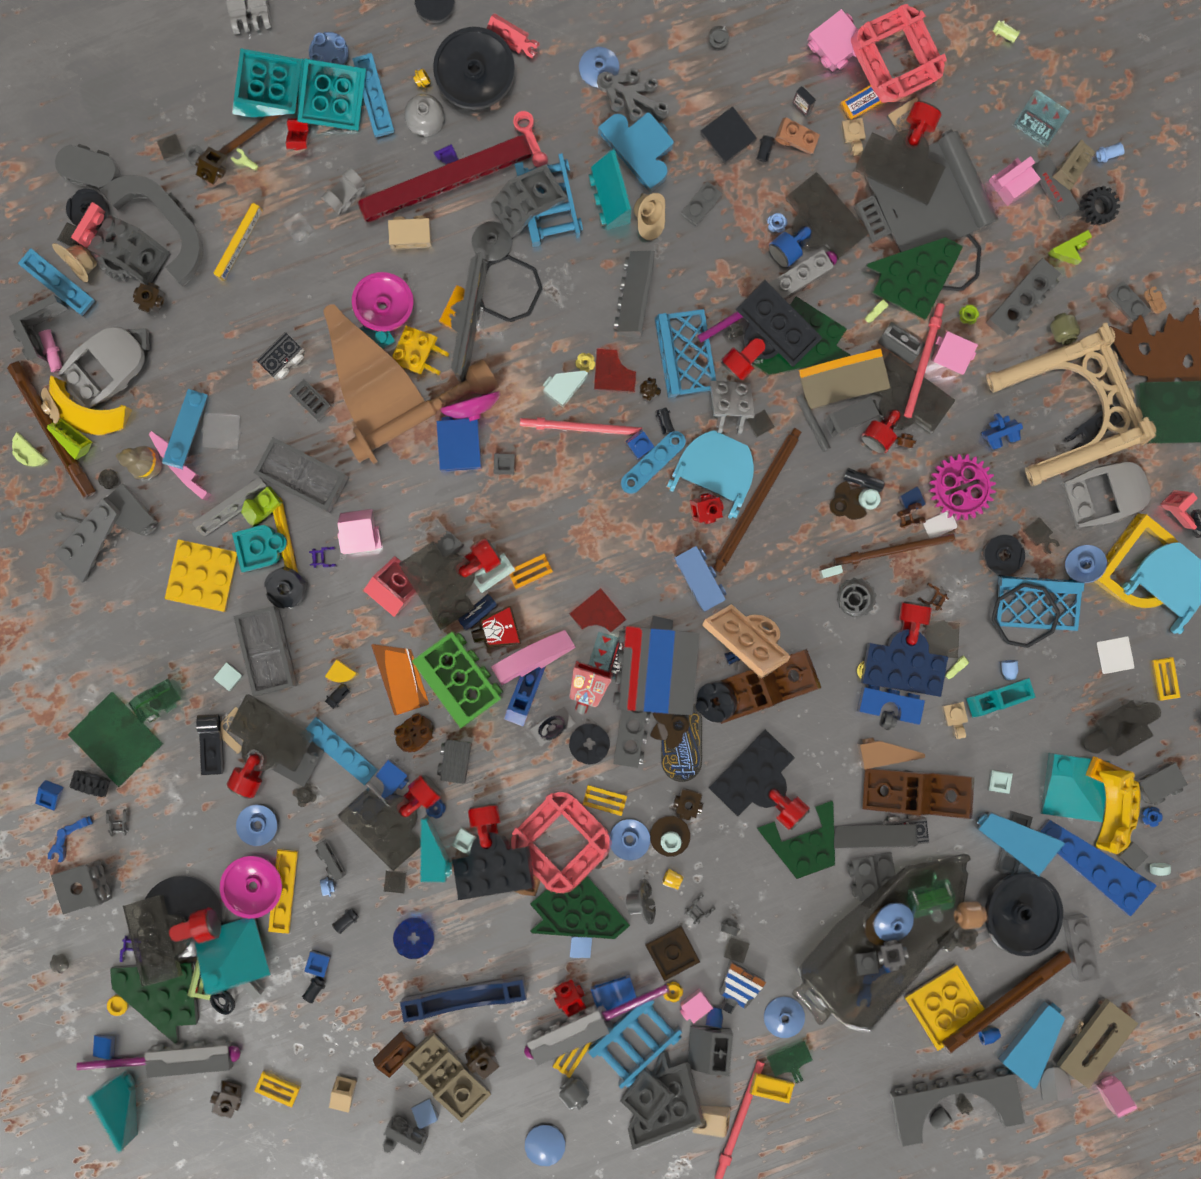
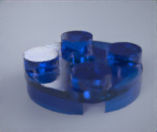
M420 917L406 918L399 923L393 934V943L398 954L408 959H419L427 955L435 941L433 928L426 920ZM413 932L416 933V936L420 937V940H417L416 943H412L408 939Z

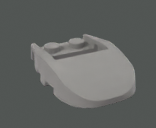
M122 327L106 328L75 349L57 375L67 383L86 408L95 410L94 406L101 401L107 402L113 398V395L123 391L128 386L127 383L131 378L138 374L144 364V351L128 330ZM88 349L114 379L103 391L77 362Z
M1133 462L1100 465L1077 475V477L1069 481L1062 482L1076 529L1120 522L1145 509L1151 497L1145 472L1139 465ZM1107 473L1119 512L1097 519L1085 480Z

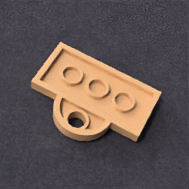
M731 604L704 620L703 626L761 678L786 663L790 658V655L777 644L780 638L779 627L774 621L765 616L749 615L746 617Z

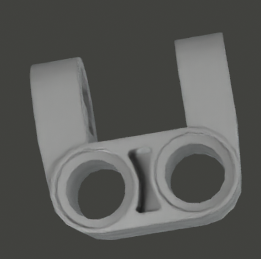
M350 167L342 174L343 178L332 190H327L321 197L339 215L343 214L365 190L362 178Z

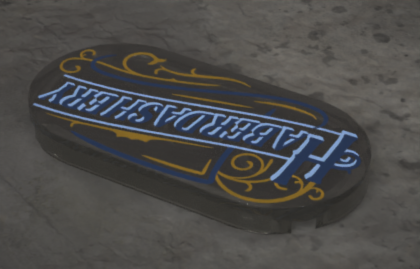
M693 704V715H684L689 720V728L683 734L680 745L669 749L666 740H661L662 768L669 778L678 782L692 780L698 775L702 767V715L697 711L695 704ZM678 720L675 722V726L681 728L683 722Z

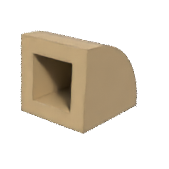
M337 1076L331 1092L329 1108L349 1113L357 1081Z

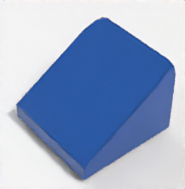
M45 780L38 788L35 804L55 811L63 787Z
M94 1035L93 1057L111 1060L114 1057L115 1036Z

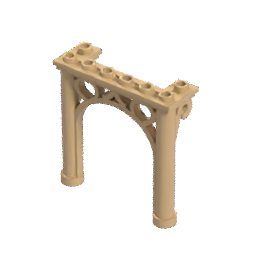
M1107 322L1102 324L1094 334L1001 371H992L986 374L987 384L991 392L995 393L1051 370L1068 369L1084 376L1094 386L1100 397L1103 419L1097 436L1084 446L1025 467L1026 477L1031 486H1036L1045 479L1136 444L1144 445L1156 436V428L1153 422L1149 421L1148 417L1141 419L1143 417L1142 412L1134 403V393L1131 388H1128L1125 382V372L1122 369L1120 370L1117 363L1118 356L1110 347L1115 342V333L1108 326ZM1084 356L1081 366L1069 363V361ZM1095 358L1098 360L1101 366L1100 373L1094 374L1087 370L1088 359ZM1107 372L1112 385L1106 384L1103 380L1099 382L1098 379ZM1116 394L1121 407L1116 406L1110 409L1109 406L1113 404L1112 398ZM1118 412L1122 415L1124 420L1122 428H1116L1109 422L1111 413ZM1107 429L1112 433H1116L1114 436L1101 440Z

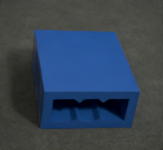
M442 417L441 421H436L440 471L482 469L479 420L469 421V417L453 420V417Z

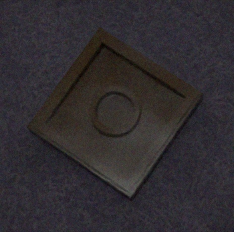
M682 925L645 943L664 981L700 963Z

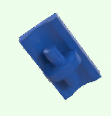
M1000 413L994 414L995 421L989 422L990 429L981 432L982 438L987 440L989 446L995 450L1003 446L1001 437L1007 435L1009 442L1021 440L1020 430L1023 429V426L1016 419L1010 421L1009 416L1002 417Z

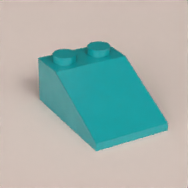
M425 815L421 819L420 882H446L451 877L453 863L449 862V856L431 818Z

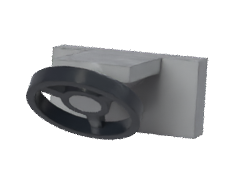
M563 707L530 730L540 746H543L575 725V722L566 708Z
M252 981L220 992L221 994L211 995L210 1003L217 1012L228 1015L235 1009V1003L246 993L255 1000L264 990L256 981ZM214 998L223 1006L224 1010L215 1003Z

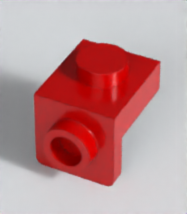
M288 118L286 149H307L310 137L308 123L297 122V118Z

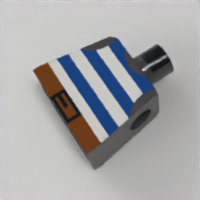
M730 960L719 989L720 995L726 998L721 1009L729 1014H732L736 1005L746 1009L765 986V979Z

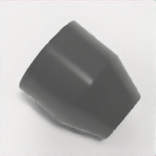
M944 1107L936 1111L930 1119V1123L935 1129L943 1128L953 1121Z

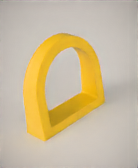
M1137 513L1106 554V571L1094 582L1125 604L1141 608H1152L1163 603L1154 595L1148 597L1126 595L1124 589L1110 578V575L1144 530L1163 545L1178 542L1173 535L1147 514Z

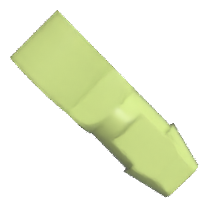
M237 149L238 153L242 156L238 160L232 157V161L235 164H242L257 171L259 167L256 163L252 162L241 149Z
M883 299L867 314L865 320L868 323L872 322L889 306L887 302Z
M962 655L947 671L945 676L948 679L953 678L969 664V660Z

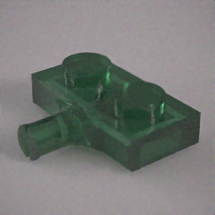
M804 1040L767 1056L775 1077L791 1072L796 1084L799 1083L796 1075H798L800 1082L804 1080L799 1068L813 1061Z

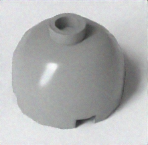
M419 94L413 96L408 101L405 107L404 118L408 128L414 134L429 137L436 134L443 126L445 112L442 104L434 96Z

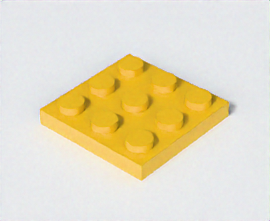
M178 539L164 599L226 612L238 560L237 552Z
M956 964L904 996L937 1051L944 1048L943 1040L985 1010Z

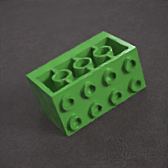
M451 632L412 660V662L458 726L462 728L503 698L501 696L503 691L497 683L493 684L489 679L491 674L486 667H480L477 663L479 658L476 653L466 648L465 644L467 641L462 634ZM446 656L453 657L452 665L445 664ZM458 673L465 674L464 682L457 680ZM470 689L477 690L476 699L469 697Z

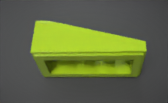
M62 418L57 423H51L47 426L51 434L74 459L77 460L89 452L92 441Z

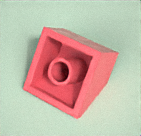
M394 556L371 578L363 591L395 617L426 582Z

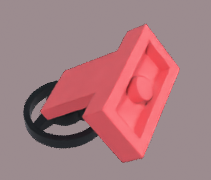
M1174 490L1160 505L1165 510H1169L1185 528L1191 529L1196 538H1201V534L1199 535L1197 530L1201 532V521L1198 518V514L1201 518V510H1193L1190 515L1186 512L1198 499L1193 492Z

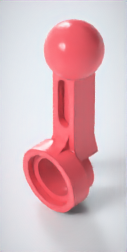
M527 111L518 112L513 119L514 127L526 137L533 154V165L535 167L547 165L548 157L544 152H541L532 132L534 126L533 116ZM521 119L529 120V125L526 127H520L518 123Z

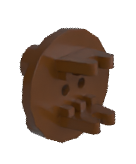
M420 713L413 714L394 730L397 746L402 751L408 753L420 750L429 740L434 738L432 736V722Z

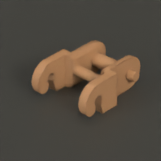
M1154 286L1144 292V298L1152 311L1159 314L1166 309V303L1160 291L1153 292V290L1157 289Z

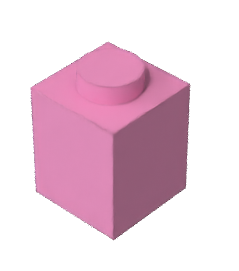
M700 988L680 1003L682 1008L680 1013L687 1021L690 1019L693 1024L713 1009L712 1004Z

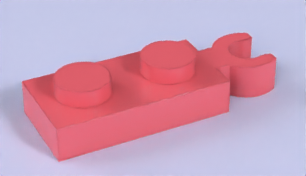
M495 13L491 16L486 29L502 37L508 46L517 53L524 50L528 57L533 58L536 55L531 46L537 49L540 43L536 40L527 39L529 33Z

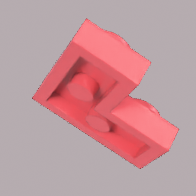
M92 202L71 238L87 249L98 232L95 229L97 225L102 223L105 211Z

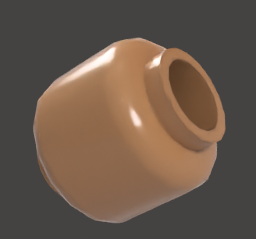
M976 901L961 902L957 906V910L954 911V920L956 923H959L962 929L980 928L987 919L985 907Z

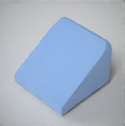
M572 936L570 957L590 958L592 938Z
M430 1098L411 1108L419 1129L436 1122L439 1118Z

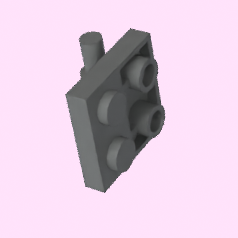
M391 1117L383 1134L386 1136L383 1142V1150L389 1153L395 1148L397 1143H400L421 1154L428 1136L425 1135L424 1130L407 1125L404 1119Z

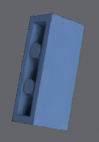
M697 546L678 555L674 560L702 611L705 612L725 601L724 596L727 593L722 584L718 585L714 578L717 575L712 566L708 567L704 560L707 557L702 548L698 550Z

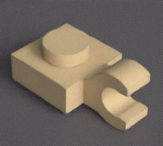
M863 119L842 121L841 125L845 143L851 142L853 156L861 155L863 151L861 141L866 138Z
M964 702L942 706L946 725H953L956 739L965 738L966 732L962 723L968 722Z

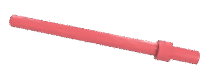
M937 303L934 315L930 318L928 325L930 329L904 412V416L908 418L912 417L937 331L941 328V317L945 307L942 303Z
M537 417V419H520V426L536 427L539 430L552 428L634 435L642 429V427L545 420L542 417Z
M760 1060L756 1062L725 1150L719 1157L718 1162L720 1163L714 1177L715 1179H723L727 1166L731 1164L733 1158L731 1155L753 1098L749 1091L754 1073L761 1074L765 1065Z

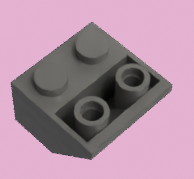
M690 1026L687 1063H690L691 1069L708 1075L730 1076L733 1042L732 1030Z

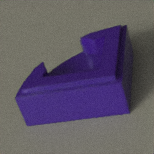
M452 144L433 152L435 157L445 165L459 160Z

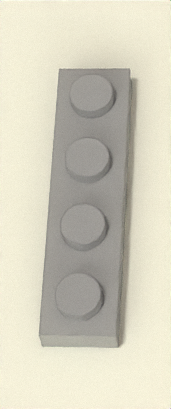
M261 477L252 480L247 486L233 493L231 497L217 504L212 510L192 522L194 528L205 537L239 514L246 499L253 500L269 486Z

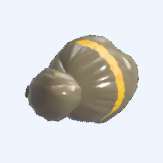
M148 446L127 448L116 454L120 465L126 467L135 479L155 477L162 469V462L157 451Z

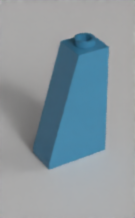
M991 812L987 815L984 813L977 821L979 824L978 830L1038 876H1040L1065 844L1057 838Z
M1045 1001L1041 1004L998 1058L1033 1089H1036L1065 1020V1017L1060 1014L1062 1010L1053 1002L1050 1005Z

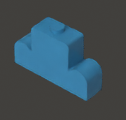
M646 113L632 126L628 127V121L625 116L614 114L598 127L600 136L612 150L615 149L617 156L650 194L665 182L667 166L659 160L673 149L674 141L667 134L668 129L662 122L658 123L650 113Z

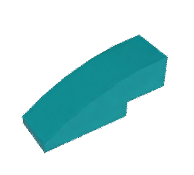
M1030 678L973 695L966 699L973 718L997 710H1003L1036 698Z

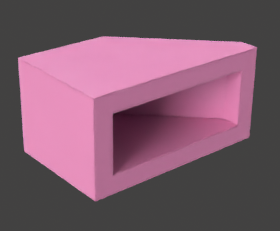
M1115 1076L1106 1077L1101 1080L1100 1084L1096 1085L1107 1108L1118 1118L1138 1109L1121 1081Z

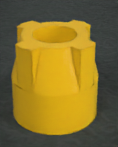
M667 869L662 884L678 890L683 877L677 872Z

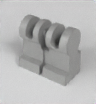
M226 0L234 34L240 33L241 23H243L245 32H250V19L247 16L249 13H252L251 21L254 24L255 30H260V20H263L266 29L271 28L268 0Z

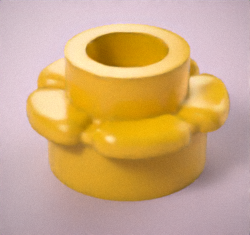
M423 68L419 71L415 70V75L413 76L415 83L418 87L427 88V85L431 83L427 72Z
M677 982L667 983L669 992L663 994L664 998L671 1002L679 1001L683 995V989L680 987V984Z

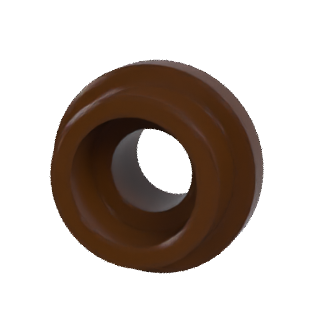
M901 433V436H897V445L913 448L917 440L913 439L914 435Z

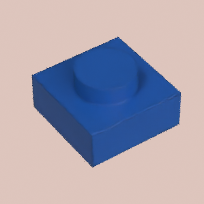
M642 429L625 441L638 459L654 448V445Z
M310 951L304 972L324 978L331 956Z

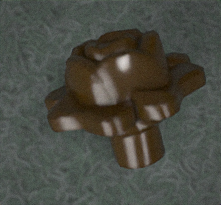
M648 377L647 381H643L640 385V393L643 395L642 399L650 401L655 395H660L661 388L657 387L655 378Z

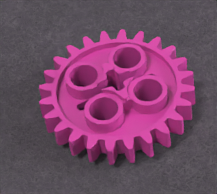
M958 454L956 455V460L950 456L948 457L949 463L945 460L941 461L943 467H935L938 473L931 474L935 480L928 483L934 486V488L928 490V492L935 495L930 500H937L934 507L941 506V514L947 511V518L955 514V520H959L961 515L965 521L968 520V514L972 519L976 518L975 512L980 515L983 514L981 507L988 509L989 505L986 502L994 500L989 495L996 493L995 490L991 489V486L995 485L996 482H990V478L994 474L988 475L986 473L990 467L983 469L984 461L977 464V457L975 456L969 460V454H966L963 459ZM965 469H969L972 472L971 479L964 477L963 472ZM946 476L953 479L952 487H948L944 483ZM979 480L978 484L969 486L964 490H959L949 495L945 494L946 491L960 485ZM972 488H976L980 492L977 499L971 495ZM953 495L960 497L961 503L959 506L952 503Z

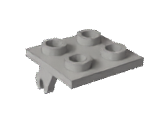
M710 381L713 415L718 416L717 433L723 432L726 416H738L736 424L737 434H742L745 418H754L750 383Z

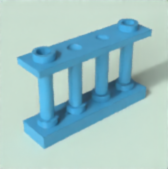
M562 153L558 154L560 163L547 165L551 173L562 171L564 182L558 184L563 191L566 190L568 202L535 215L529 221L528 227L533 247L541 246L540 239H544V236L575 230L577 238L580 237V231L583 230L581 218L576 216L567 172L570 171L568 159H564ZM523 162L515 164L517 177L536 169L524 168ZM536 188L539 193L544 194L542 188ZM568 210L571 212L573 222L542 229L536 225V220L541 216Z
M654 999L627 1011L613 1024L614 1029L609 1034L598 1038L588 1048V1053L592 1058L597 1055L599 1057L602 1056L622 1078L618 1081L620 1089L624 1086H631L635 1082L637 1074L670 1044L675 1045L682 1037V1029L679 1026L673 1031L653 1009ZM642 1013L648 1014L667 1035L660 1044H657L638 1023L639 1020L637 1018ZM627 1027L629 1029L632 1028L652 1050L644 1058L623 1037L622 1032ZM612 1041L614 1043L617 1042L637 1064L629 1072L609 1053L607 1045Z

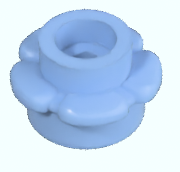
M781 213L771 215L767 221L769 230L772 232L776 231L777 233L783 232L785 226H787L786 217Z
M326 877V879L320 880L322 895H329L331 897V892H335L333 879L329 880Z

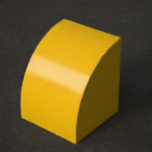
M338 659L325 677L333 682H348L357 677L359 673Z

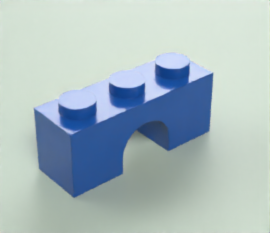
M869 684L867 688L862 687L857 711L880 716L883 705L892 702L898 708L897 720L920 725L925 704L924 700H920V695L908 693L907 697L901 696L900 691L888 689L887 692L879 691V686Z
M391 759L376 774V777L382 781L384 786L381 797L390 804L396 798L394 795L398 788L402 790L409 781L407 779L409 773ZM363 791L349 809L369 824L372 820L376 822L383 814L381 809L386 803L379 797L371 796L366 791Z

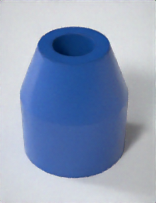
M713 1007L707 1014L705 1025L722 1028V1009Z
M985 1027L978 1033L979 1040L983 1046L992 1044L1001 1038L999 1029L995 1027Z

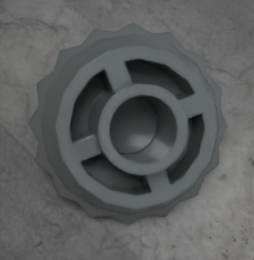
M862 578L846 580L837 592L839 607L843 609L844 613L851 616L861 617L862 615H867L876 604L875 598L877 595L874 592V587Z

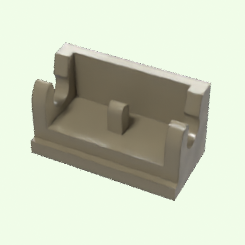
M1081 139L1072 147L1052 177L1068 190H1071L1095 155L1094 150Z

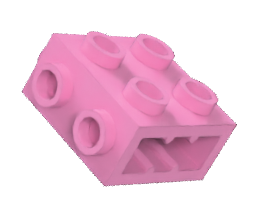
M842 9L812 31L807 40L809 48L814 53H818L824 67L830 68L832 72L837 68L841 70L849 63L848 59L853 55L856 58L851 38L858 29L853 24L852 17L848 13H844Z

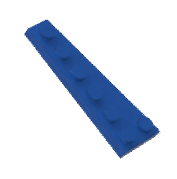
M1049 819L1039 829V832L1065 843L1057 854L1130 917L1157 887L1153 882Z

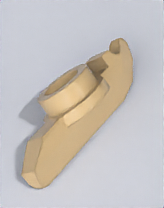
M43 388L41 390V397L43 399L41 408L46 414L50 415L49 417L53 419V423H57L60 417L59 410L48 389Z

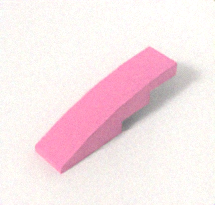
M151 431L149 436L159 454L164 458L169 443ZM185 464L183 470L169 466L177 477L201 499L207 501L212 495L195 483L200 475Z
M566 630L519 650L494 664L491 668L501 685H504L519 675L523 677L537 667H545L576 647Z

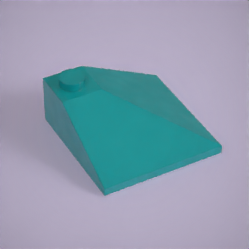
M240 48L232 114L247 117L295 114L302 59Z
M302 58L297 122L358 131L366 69Z
M1048 753L1041 814L1103 822L1106 799L1104 783L1085 775L1092 760L1091 758Z
M243 918L222 925L221 933L216 939L202 943L195 941L200 975L206 995H213L271 975L255 918Z
M126 1070L104 1082L87 1097L118 1153L138 1135L135 1081L130 1074H127Z

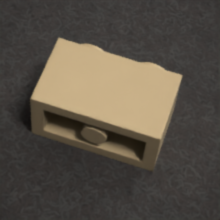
M414 216V219L394 217L393 220H388L389 245L391 249L432 247L431 222L429 218Z

